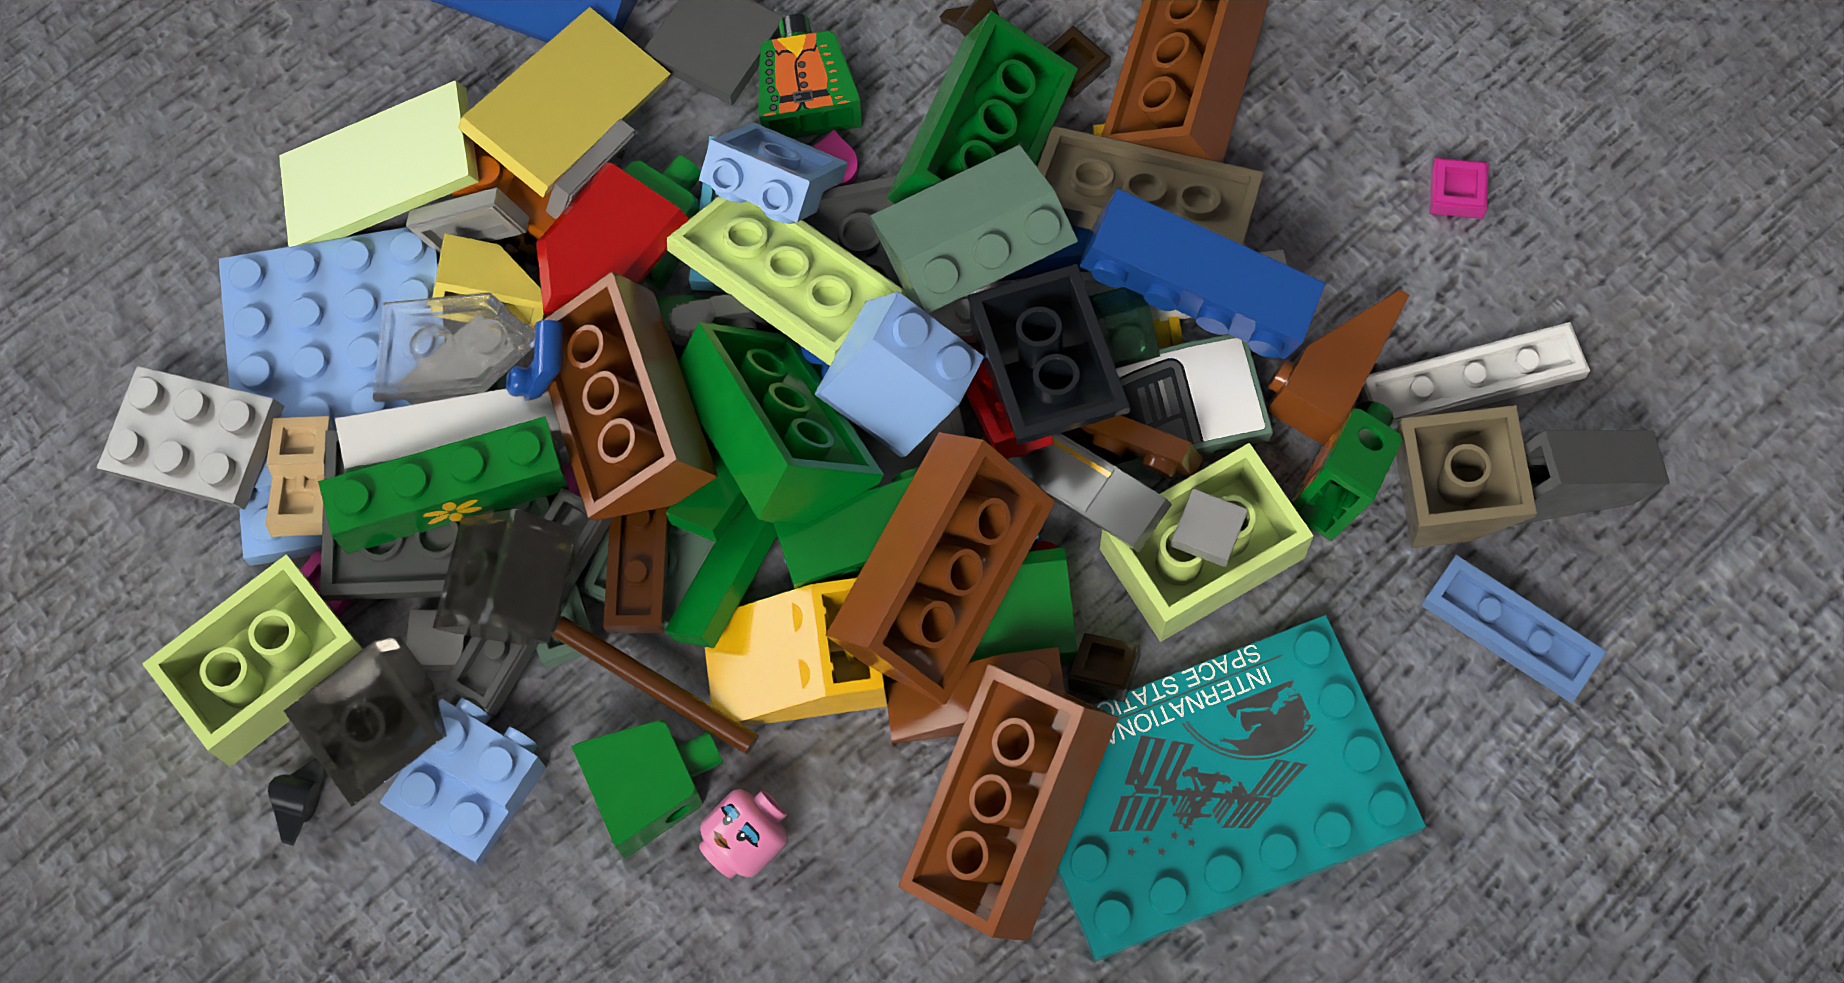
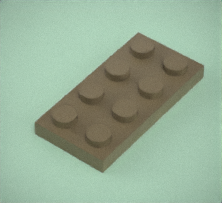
M1053 126L1037 167L1055 190L1072 226L1091 230L1116 188L1243 246L1264 173L1262 171Z

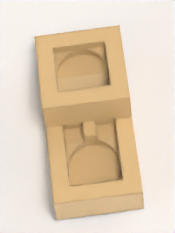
M330 416L273 418L266 464L272 476L265 523L271 537L322 535L323 500L318 481L324 480L325 431L332 430Z

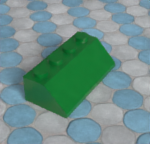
M990 11L962 40L886 199L896 204L1018 145L1023 148L1033 163L1036 164L1078 68L993 11Z
M698 322L679 361V366L699 421L758 520L770 523L792 522L807 524L880 483L884 474L847 418L814 395L822 380L810 362L805 359L800 347L793 339L786 334Z

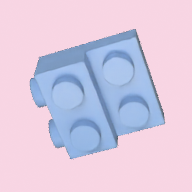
M752 122L710 140L699 181L711 185L715 193L723 199L737 203L748 201L760 206L768 218L781 223L793 224L817 212L823 192L843 181L848 162Z
M461 698L458 704L454 706L441 699L408 748L413 752L412 756L379 803L478 866H481L546 767L539 757L533 754L538 744L523 733L509 727L504 735H501L486 725L490 715L475 704Z

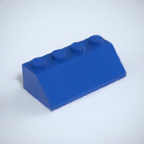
M1116 188L1092 226L1079 267L1090 271L1092 276L1104 285L1116 288L1124 286L1143 295L1145 301L1151 306L1164 311L1177 310L1196 319V323L1204 330L1219 335L1230 334L1247 342L1248 347L1255 353L1268 358L1280 357L1286 359L1303 343L1326 284Z

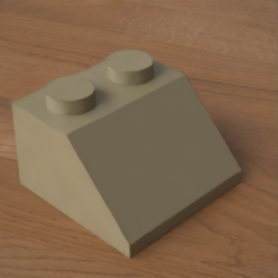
M1516 405L1401 418L1397 432L1400 433L1403 441L1396 453V460L1411 548L1470 542L1535 518L1537 511Z

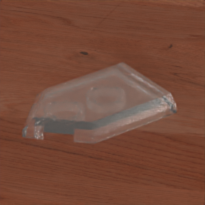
M490 292L383 303L373 399L375 402L483 393L534 347L535 330L526 322L523 323Z

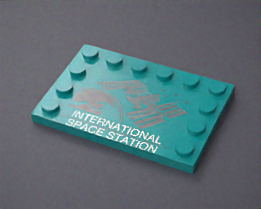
M1326 615L1128 692L1125 702L1108 699L1093 705L1119 718L1057 873L1094 963L1422 832L1426 825Z

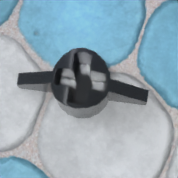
M318 756L294 773L274 777L269 783L268 795L274 810L282 843L294 846L304 822L309 821L314 815L319 803L320 786L331 764L329 759Z

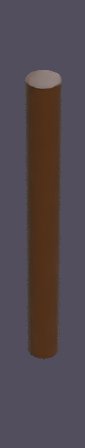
M565 616L560 617L551 631V636L744 754L747 755L754 747L759 734Z

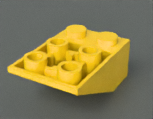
M857 578L810 584L737 607L714 648L705 647L711 706L746 727L887 707L883 673L864 664L825 636Z

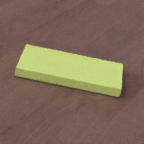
M456 80L279 155L289 247L344 238L478 183L479 177L474 141L457 128L462 116L469 111L466 87Z
M718 196L667 237V251L726 293L732 294L747 308L829 366L832 364L866 301L895 292H900L907 297L901 287L805 221L801 220L793 224L777 222L768 218L760 206L748 201L737 203Z

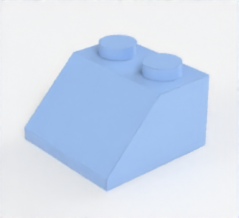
M895 292L865 302L814 395L898 456L905 457L960 404L984 356L903 294Z

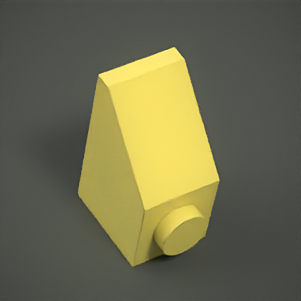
M444 233L429 318L470 325L482 316L496 331L531 337L529 330L535 326L536 322L541 321L544 316L541 288L499 244Z

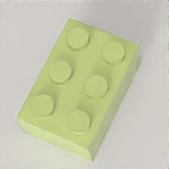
M1248 443L1160 493L1172 505L1139 553L1103 529L1100 551L1159 641L1162 642L1305 559L1314 535L1251 444ZM1193 489L1248 509L1226 568L1171 547L1172 538Z
M286 554L142 664L205 748L231 767L371 657L329 604L320 596V593Z

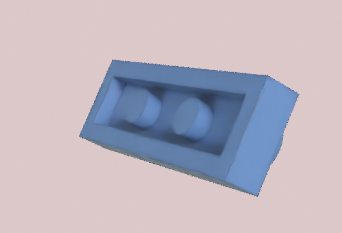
M1455 555L1422 604V607L1570 703L1577 698L1607 652L1458 555Z

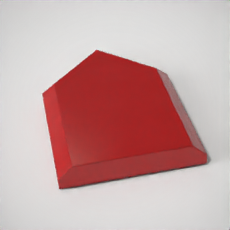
M605 163L536 242L544 315H551L612 271L640 284L667 252V237L690 219L680 208L613 163Z

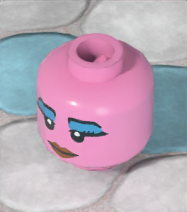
M742 789L733 790L700 823L703 841L699 844V849L707 860L726 877L731 879L736 874L746 878L753 877L787 844V833L781 824V821L787 814L781 805L764 790H761L756 796Z

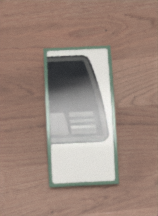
M1227 334L1187 342L1113 362L1130 406V413L1121 416L1191 442L1203 458L1202 461L1211 460L1214 451L1241 447L1248 443L1252 445L1270 441L1273 431L1247 342ZM1081 436L1074 440L1077 444L1136 480L1154 478L1155 476L1154 473L1141 466L1143 459L1124 453L1122 459H1115L1090 446L1092 439Z

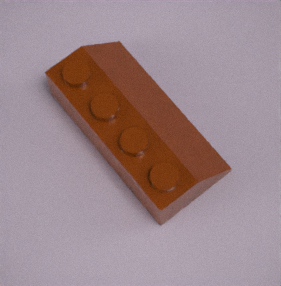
M1143 0L1101 137L1223 163L1269 0Z
M612 271L544 319L559 321L564 325L562 370L547 389L588 518L596 521L673 506L718 477L653 291ZM535 326L529 330L533 345L535 343Z
M939 432L825 636L869 667L938 703L946 705L1056 501L986 441Z
M988 664L898 887L992 938L1029 941L1119 717L1069 694Z

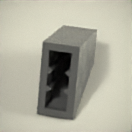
M1544 430L1524 444L1537 514L1535 518L1516 525L1634 505L1669 484L1670 481L1654 430Z

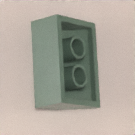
M1020 145L869 216L907 298L926 313L933 312L1078 242L1055 190Z

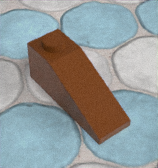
M1402 290L1396 291L1309 344L1293 362L1283 359L1267 386L1275 391L1266 408L1267 412L1324 445L1344 424L1409 294Z
M1058 647L1000 654L968 663L946 705L938 703L900 682L885 685L892 744L959 736L988 664L1065 693Z

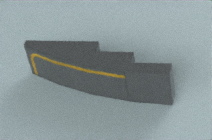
M982 430L976 439H982L990 445L984 430ZM1060 433L1052 435L1053 444L1036 449L1025 456L1007 459L1054 499L1056 503L1064 505L1138 553L1172 505L1162 495Z

